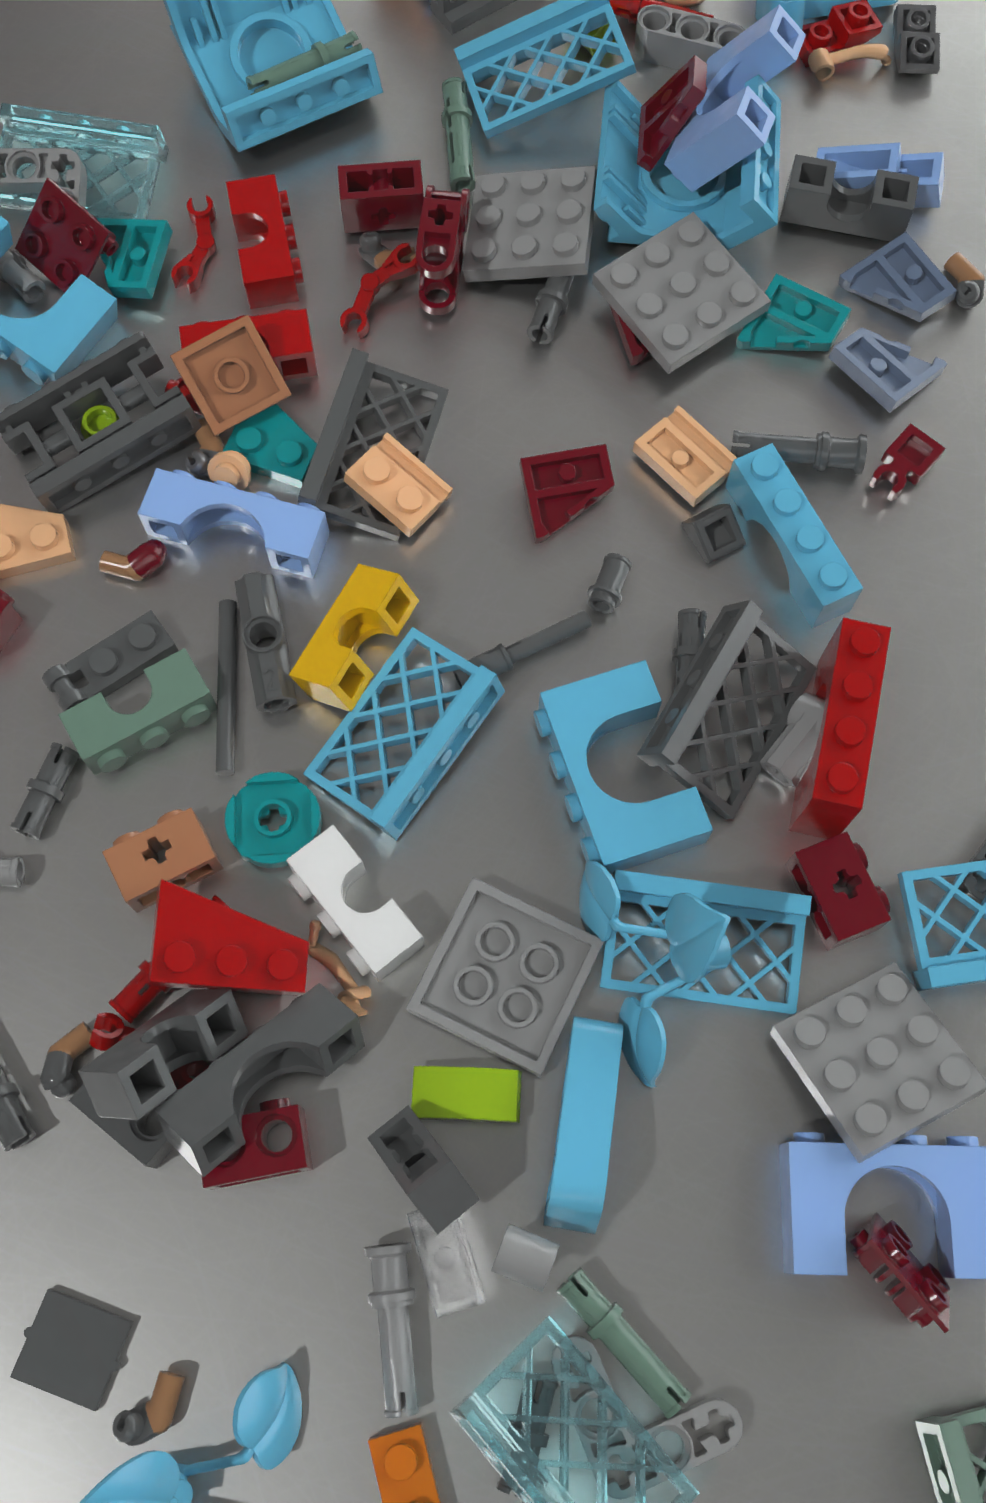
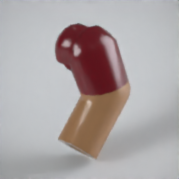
M151 539L138 546L126 556L104 551L99 561L100 572L126 579L141 581L164 564L167 549L161 541Z

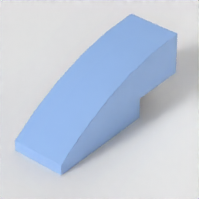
M900 142L818 148L816 158L836 161L834 179L843 187L860 189L870 185L878 169L918 176L919 181L914 208H940L945 177L943 152L901 154Z

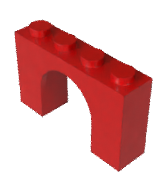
M843 617L820 657L812 694L825 700L823 719L811 763L805 775L796 786L788 831L829 839L841 834L862 810L891 627Z

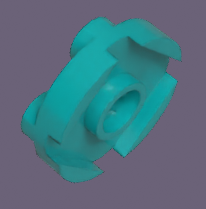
M268 772L256 775L245 782L246 786L238 792L236 797L233 795L228 802L225 812L226 833L245 861L263 868L289 866L286 860L321 833L322 813L319 803L313 792L306 785L300 783L299 779L290 774ZM278 809L281 817H287L285 824L280 825L279 830L270 831L268 826L261 825L262 819L269 818L270 810Z

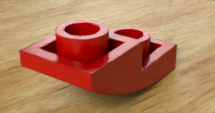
M857 0L832 6L828 19L803 25L802 31L806 36L799 52V57L806 68L810 67L808 58L813 50L826 48L829 53L862 45L880 34L883 25L867 0Z

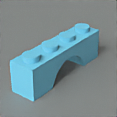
M773 443L734 459L725 487L745 520L759 522L776 542L787 568L790 594L810 627L813 629L850 612L863 587Z

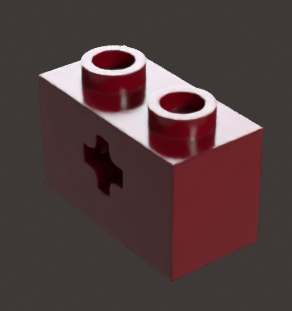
M421 160L338 166L340 204L345 233L419 228L424 199Z
M847 831L794 852L785 864L799 894L812 896L810 917L827 951L873 933L892 920L889 915L890 903L885 892L880 886H874L866 870L868 868V860L863 848L857 842H852ZM835 884L839 888L846 886L850 893L848 895L845 892L836 893L833 886Z

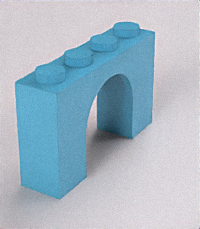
M0 216L1 258L13 245L9 222ZM80 274L56 304L43 314L31 318H12L0 314V358L3 360L10 358L22 366V371L26 376L39 385L56 381L75 370L118 319L117 299L86 276Z
M646 660L541 692L539 708L533 712L540 736L542 738L548 736L554 752L549 753L553 773L557 780L564 778L569 794L564 796L570 819L573 823L580 821L585 838L580 839V844L585 860L597 861L610 874H613L615 869L625 870L707 843L713 832L696 786L648 802L629 803L617 800L602 791L594 782L589 772L587 754L598 739L612 731L657 717L662 700Z

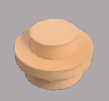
M237 451L219 452L208 463L207 471L212 483L217 480L225 481L244 491L251 481L250 463L244 455Z

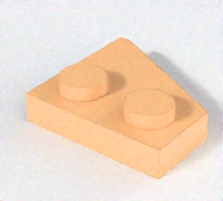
M0 504V580L76 561L69 525L63 514Z

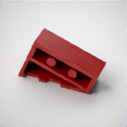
M161 879L157 891L147 986L231 989L232 992L298 996L305 993L309 942Z

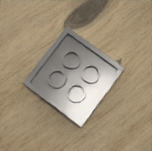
M596 165L477 175L462 269L465 281L479 282L588 275L595 212Z
M694 212L593 273L592 284L667 374L767 312L771 303L769 297Z
M472 878L406 1009L408 1012L541 1077L604 941L601 942L600 938Z
M896 962L773 1025L770 1032L858 1163L872 1157L986 1091V1080Z

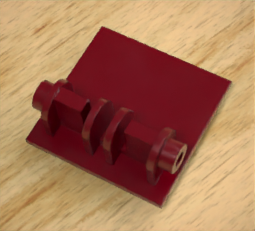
M46 178L14 249L65 293L80 274L89 279L100 254L113 255L117 251L119 244L115 241L116 236L112 231L104 227L95 216L77 203L68 192L59 187L50 178Z
M876 1212L873 1215L869 1233L863 1227L848 1240L854 1248L851 1253L869 1274L885 1263L873 1277L876 1283L884 1281L893 1273L895 1274L896 1278L887 1285L884 1292L887 1296H891L905 1286L904 1289L892 1297V1301L910 1323L916 1321L923 1328L934 1320L944 1333L948 1332L950 1296L947 1294L950 1291L948 1283L932 1264L927 1263L923 1266L909 1250L913 1247L911 1240L895 1221L891 1220L886 1223Z

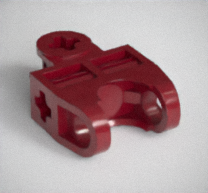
M427 185L418 230L416 265L420 272L419 304L425 312L432 315L447 314L456 306L464 257V234L467 232L470 210V189L463 188L462 192L435 190L434 185ZM441 289L446 291L449 297L444 302L433 303L426 298V295L431 290Z

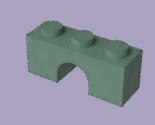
M185 648L143 670L150 681L152 693L147 705L138 712L132 714L115 712L100 692L58 714L82 761L94 775L101 772H112L122 767L127 762L128 757L143 749L151 750L163 745L169 739V735L184 727L191 728L204 723L211 713L217 710V705Z

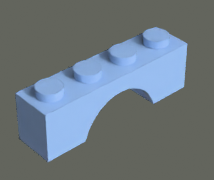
M156 468L137 513L147 535L185 545H190L200 534L213 527L238 525L248 528L264 540L271 568L309 578H314L330 534L325 512L312 504L304 502L297 505L281 501L274 495L262 491L255 494L239 490L225 481L208 482L197 479L183 470H173L170 472Z

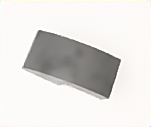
M897 4L893 13V30L898 73L938 74L940 70V33H936V5Z

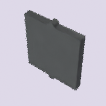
M47 1289L32 1326L24 1330L26 1341L10 1377L90 1410L97 1411L113 1372L121 1368V1362L118 1359L134 1321L56 1290Z

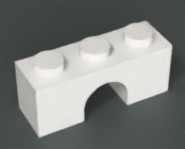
M334 825L330 826L286 860L294 873L287 880L304 902L311 896L323 910L316 917L333 939L339 934L345 938L352 947L345 954L362 976L371 972L377 981L380 982L425 946L423 936L393 899L389 900L379 909L369 913L354 911L346 905L348 889L355 881L366 874L363 861Z

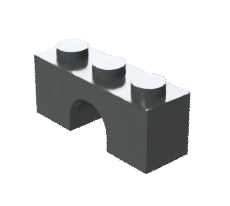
M795 154L786 186L780 221L890 242L906 231L914 211L919 181L918 176L878 169L870 185L860 189H850L841 186L834 179L836 161Z
M191 989L78 1072L98 1117L139 1120L177 1090L170 1075L172 1071L195 1061H214L249 1033L231 989Z

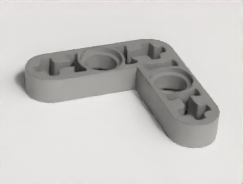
M0 148V193H40L46 178H50L59 187L68 192L77 203L86 208L87 171L77 153L66 148ZM25 163L35 164L36 169L32 176L26 179L16 177L17 169ZM66 165H71L73 168L66 172V183L69 188L65 187V182L59 172L65 171Z
M570 1335L558 1341L552 1350V1369L592 1472L601 1490L611 1498L620 1500L630 1498L729 1452L738 1445L742 1437L743 1423L741 1415L733 1405L717 1397L703 1399L679 1410L669 1419L664 1417L630 1433L599 1353L594 1345L583 1336ZM573 1345L579 1353L586 1351L589 1353L590 1360L583 1364L588 1381L591 1383L599 1376L602 1382V1387L586 1389L574 1400L571 1398L569 1390L580 1388L579 1383L572 1370L562 1371L560 1365L561 1362L567 1359L565 1349ZM596 1398L606 1401L612 1411L610 1424L607 1428L598 1432L590 1431L586 1428L581 1419L582 1408L585 1403ZM713 1409L722 1417L729 1415L731 1422L724 1426L726 1437L719 1440L713 1433H706L697 1438L703 1449L694 1453L692 1438L682 1426V1422L691 1418L692 1428L698 1430L710 1423L708 1412ZM669 1430L680 1436L683 1443V1451L677 1461L665 1464L655 1458L653 1442L658 1434ZM642 1441L644 1456L654 1469V1472L644 1476V1468L639 1464L626 1472L628 1482L624 1485L619 1486L614 1478L605 1480L603 1473L611 1468L609 1458L618 1454L623 1462H628L639 1457L632 1446Z

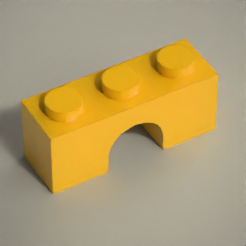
M358 564L292 668L289 676L311 699L352 712L374 676V673L358 656V648L366 639L376 634L383 633L397 637L419 602V599L400 574Z

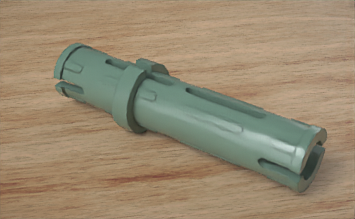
M351 30L347 34L325 44L321 41L311 45V50L252 76H247L246 84L248 90L262 84L265 85L255 89L254 93H251L253 95L363 50L361 43L348 49L345 48L354 44V41H357L359 38Z
M451 77L442 83L444 110L441 115L442 126L447 134L450 188L452 191L455 190V192H462L463 188L470 189V192L475 189L476 183L470 135L473 114L468 107L466 81L462 82L460 77Z
M581 1267L578 1268L567 1278L568 1282L562 1283L556 1292L560 1296L562 1295L589 1326L586 1330L588 1335L593 1340L599 1338L663 1411V1415L667 1419L671 1418L682 1408L679 1402L682 1401L686 1404L692 1393L685 1389L621 1316L624 1311L617 1302L611 1304L584 1274V1270Z

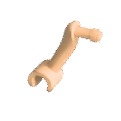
M875 43L857 45L829 53L826 48H818L809 55L808 63L816 78L824 82L832 77L835 72L834 65L869 58L881 60L883 66H889L892 60L887 55L888 47L884 44Z
M312 920L309 924L308 955L327 967L344 990L338 994L337 998L356 1013L358 1017L367 1015L368 1011L361 1007L359 999L370 997L371 989L365 985L358 986L338 955L318 943L322 924L318 920Z

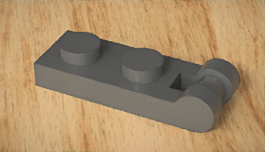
M150 610L66 664H58L51 667L43 674L42 680L49 691L58 694L60 697L58 703L64 712L100 692L104 697H107L143 674L145 668L179 650L152 610ZM85 676L89 684L82 688H76L73 683Z

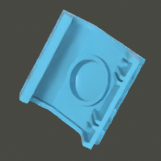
M163 0L172 24L170 28L220 131L238 152L383 93L374 54L368 48L253 95L251 93H254L255 89L265 85L262 84L248 90L246 84L247 76H252L311 50V45L321 41L325 44L347 34L331 0Z
M759 74L745 82V87L749 86L776 116L765 145L694 192H691L680 180L676 179L664 165L674 139L650 172L637 164L642 104L619 80L605 87L594 211L600 220L608 223L607 242L640 245L692 212L700 218L727 251L778 225L781 100Z

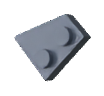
M904 232L840 274L838 283L842 289L918 322H921L953 301L957 293L955 287L907 232Z
M862 327L835 345L828 357L889 413L939 377L947 366L944 360L937 357L930 364L910 356V346L897 341L886 340L880 334Z

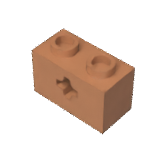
M192 808L185 811L181 809L170 811L157 820V825L141 833L138 831L126 833L113 842V847L102 852L125 902L136 913L156 904L158 885L161 879L185 889L224 869L201 821ZM165 849V857L167 860L159 864V856L157 853Z

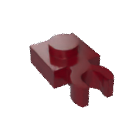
M910 423L884 452L880 460L884 464L874 471L869 481V486L873 488L881 480L890 481L893 484V488L887 499L893 501L900 496L907 480L916 486L941 458L946 448Z

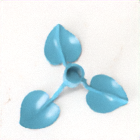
M595 860L586 861L579 892L580 917L586 932L600 938L601 942H605L610 938L613 929L617 932L669 939L671 943L669 948L670 960L678 976L645 993L640 1001L636 997L625 998L618 1019V1023L623 1024L621 1049L629 1067L646 1086L653 1088L656 1087L655 1080L661 1073L664 1065L667 1042L662 1020L656 1010L651 1008V1005L658 997L685 983L700 981L707 971L725 969L729 965L731 948L725 932L731 918L710 908L690 893L675 894L669 902L665 918V929L623 923L617 917L621 906V897L614 878L603 865Z
M281 1362L278 1366L264 1370L254 1376L241 1391L233 1411V1433L238 1444L244 1447L239 1453L188 1465L177 1463L166 1452L146 1451L131 1458L109 1473L80 1503H191L193 1489L187 1480L189 1476L247 1463L252 1456L260 1468L265 1470L275 1468L282 1463L292 1450L301 1426V1392L292 1368L287 1363Z

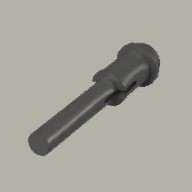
M583 610L507 647L500 643L495 648L468 661L477 667L483 665L499 676L507 671L514 670V663L592 626L591 620L586 611ZM461 670L453 671L460 688H462L470 676Z

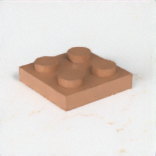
M248 314L170 355L171 360L214 436L223 433L292 395Z

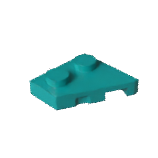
M97 218L104 227L115 234V241L119 244L117 251L113 255L100 254L101 260L106 266L104 273L107 286L113 296L116 298L153 299L173 233L168 221Z
M776 273L765 291V294L771 300L768 311L744 326L737 338L736 347L741 350L830 351L850 316L851 308Z
M275 404L237 424L222 452L228 450L237 451L247 458L251 466V472L301 488L317 443Z

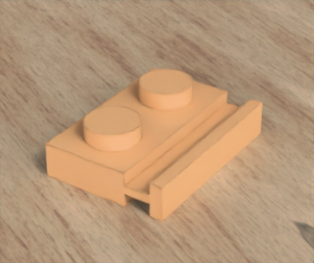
M679 405L669 417L661 419L638 438L633 446V452L693 507L725 481V478L730 473L733 460L737 459L734 454Z
M388 432L376 446L373 445L344 474L345 483L409 538L438 510V507L445 500L447 501L451 497L453 490L452 487Z

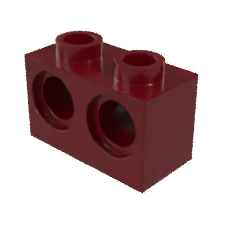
M279 1098L259 1103L260 1112L243 1115L242 1131L246 1143L241 1146L238 1155L233 1160L220 1163L206 1176L202 1177L203 1188L215 1190L313 1170L304 1108L298 1104L291 1105L290 1098ZM287 1123L292 1130V1140L284 1150L273 1152L268 1146V1133L276 1124Z

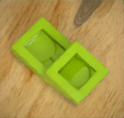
M414 1066L411 1109L419 1120L520 1123L522 1071L478 1067Z

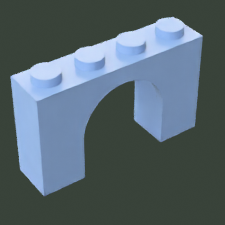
M780 4L710 56L706 62V94L676 135L664 163L673 176L680 180L691 192H694L764 146L776 116L749 86L745 87V82L758 74L767 82L796 62L806 36Z
M793 1133V1142L779 1145L784 1273L848 1276L845 1235L846 1202L852 1188L860 1178L874 1169L882 1168L894 1170L909 1177L927 1196L935 1218L938 1269L944 1278L986 1279V1146H979L978 1137L948 1136L946 1137L947 1145H928L926 1135H909L896 1142V1144L858 1163L845 1143L825 1142L824 1133Z

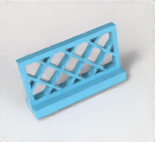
M558 0L454 48L487 139L636 73L634 61L609 0ZM606 24L609 25L602 39L587 35ZM571 42L565 56L550 52L551 49ZM581 45L597 49L590 63L575 59ZM606 52L621 56L623 62L610 68L599 66ZM530 59H535L528 73L513 69L516 65ZM544 62L559 66L552 80L537 76ZM569 69L584 73L581 80L571 86L562 83ZM495 75L498 76L491 90L476 86L481 81ZM508 79L522 83L515 97L501 93ZM531 86L546 90L540 100L533 103L525 100ZM495 103L509 107L504 116L489 122L488 115Z
M412 627L363 692L352 712H348L304 771L303 775L397 841L502 697L505 689L496 673L483 665L477 667ZM417 644L430 651L432 665L408 671L406 659ZM438 657L442 658L446 662L439 663ZM461 670L470 676L460 690L443 693L442 673ZM434 676L436 695L412 700L409 681ZM402 683L404 702L381 707L379 695L384 688L389 685ZM451 702L449 706L446 708L445 703ZM438 705L440 718L431 728L416 731L414 710ZM406 712L409 732L385 737L382 717ZM374 719L377 739L353 744L352 731L358 723ZM418 740H423L421 744L418 745ZM410 742L412 756L408 762L402 766L389 768L386 748ZM378 749L381 770L357 775L355 754ZM347 756L349 777L329 781L320 775L332 759ZM396 777L394 781L391 783L390 778ZM382 780L384 794L375 807L370 809L361 803L359 785ZM350 787L351 795L342 789Z
M986 860L905 871L897 874L918 971L913 972L917 991L986 981V949L969 938L980 919L984 918L986 920V896L981 904H979L958 889L967 874L977 873L986 880ZM956 876L952 884L943 877ZM930 880L946 891L933 911L917 901L914 887L915 881ZM952 897L975 912L962 932L940 917V914ZM921 915L927 918L924 925L922 924ZM935 924L955 938L956 941L946 956L930 958L925 937ZM963 945L973 951L958 954Z
M615 869L612 877L618 887L621 902L640 904L652 919V922L646 927L657 926L660 929H665V925L661 921L666 918L667 910L660 916H657L650 906L668 908L669 902L675 894L690 893L710 908L729 917L737 918L749 933L731 948L729 964L744 983L729 995L716 993L705 978L711 972L707 971L699 981L707 992L688 990L696 983H685L682 987L675 988L662 996L796 1014L806 916H810L812 896ZM747 919L765 922L754 929ZM773 923L793 925L791 946L776 957L759 934ZM612 929L610 938L605 941L599 987L645 994L664 984L665 982L656 972V969L670 959L669 952L651 965L634 943L643 935L635 934L630 938L627 933L619 932L625 943L615 949L617 931ZM753 939L770 962L749 978L732 955ZM627 947H630L646 970L631 982L611 979L613 958ZM790 955L787 971L781 962ZM774 967L787 982L785 1003L766 1001L754 985L757 980ZM651 974L659 986L639 982ZM748 988L756 999L737 996Z

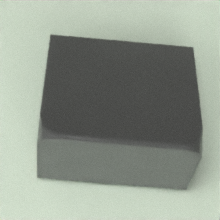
M730 504L715 505L682 522L685 532L706 563H711L746 545Z

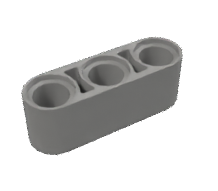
M651 4L643 7L638 13L634 52L639 59L645 62L680 70L694 55L707 62L710 56L745 31V29L735 23Z

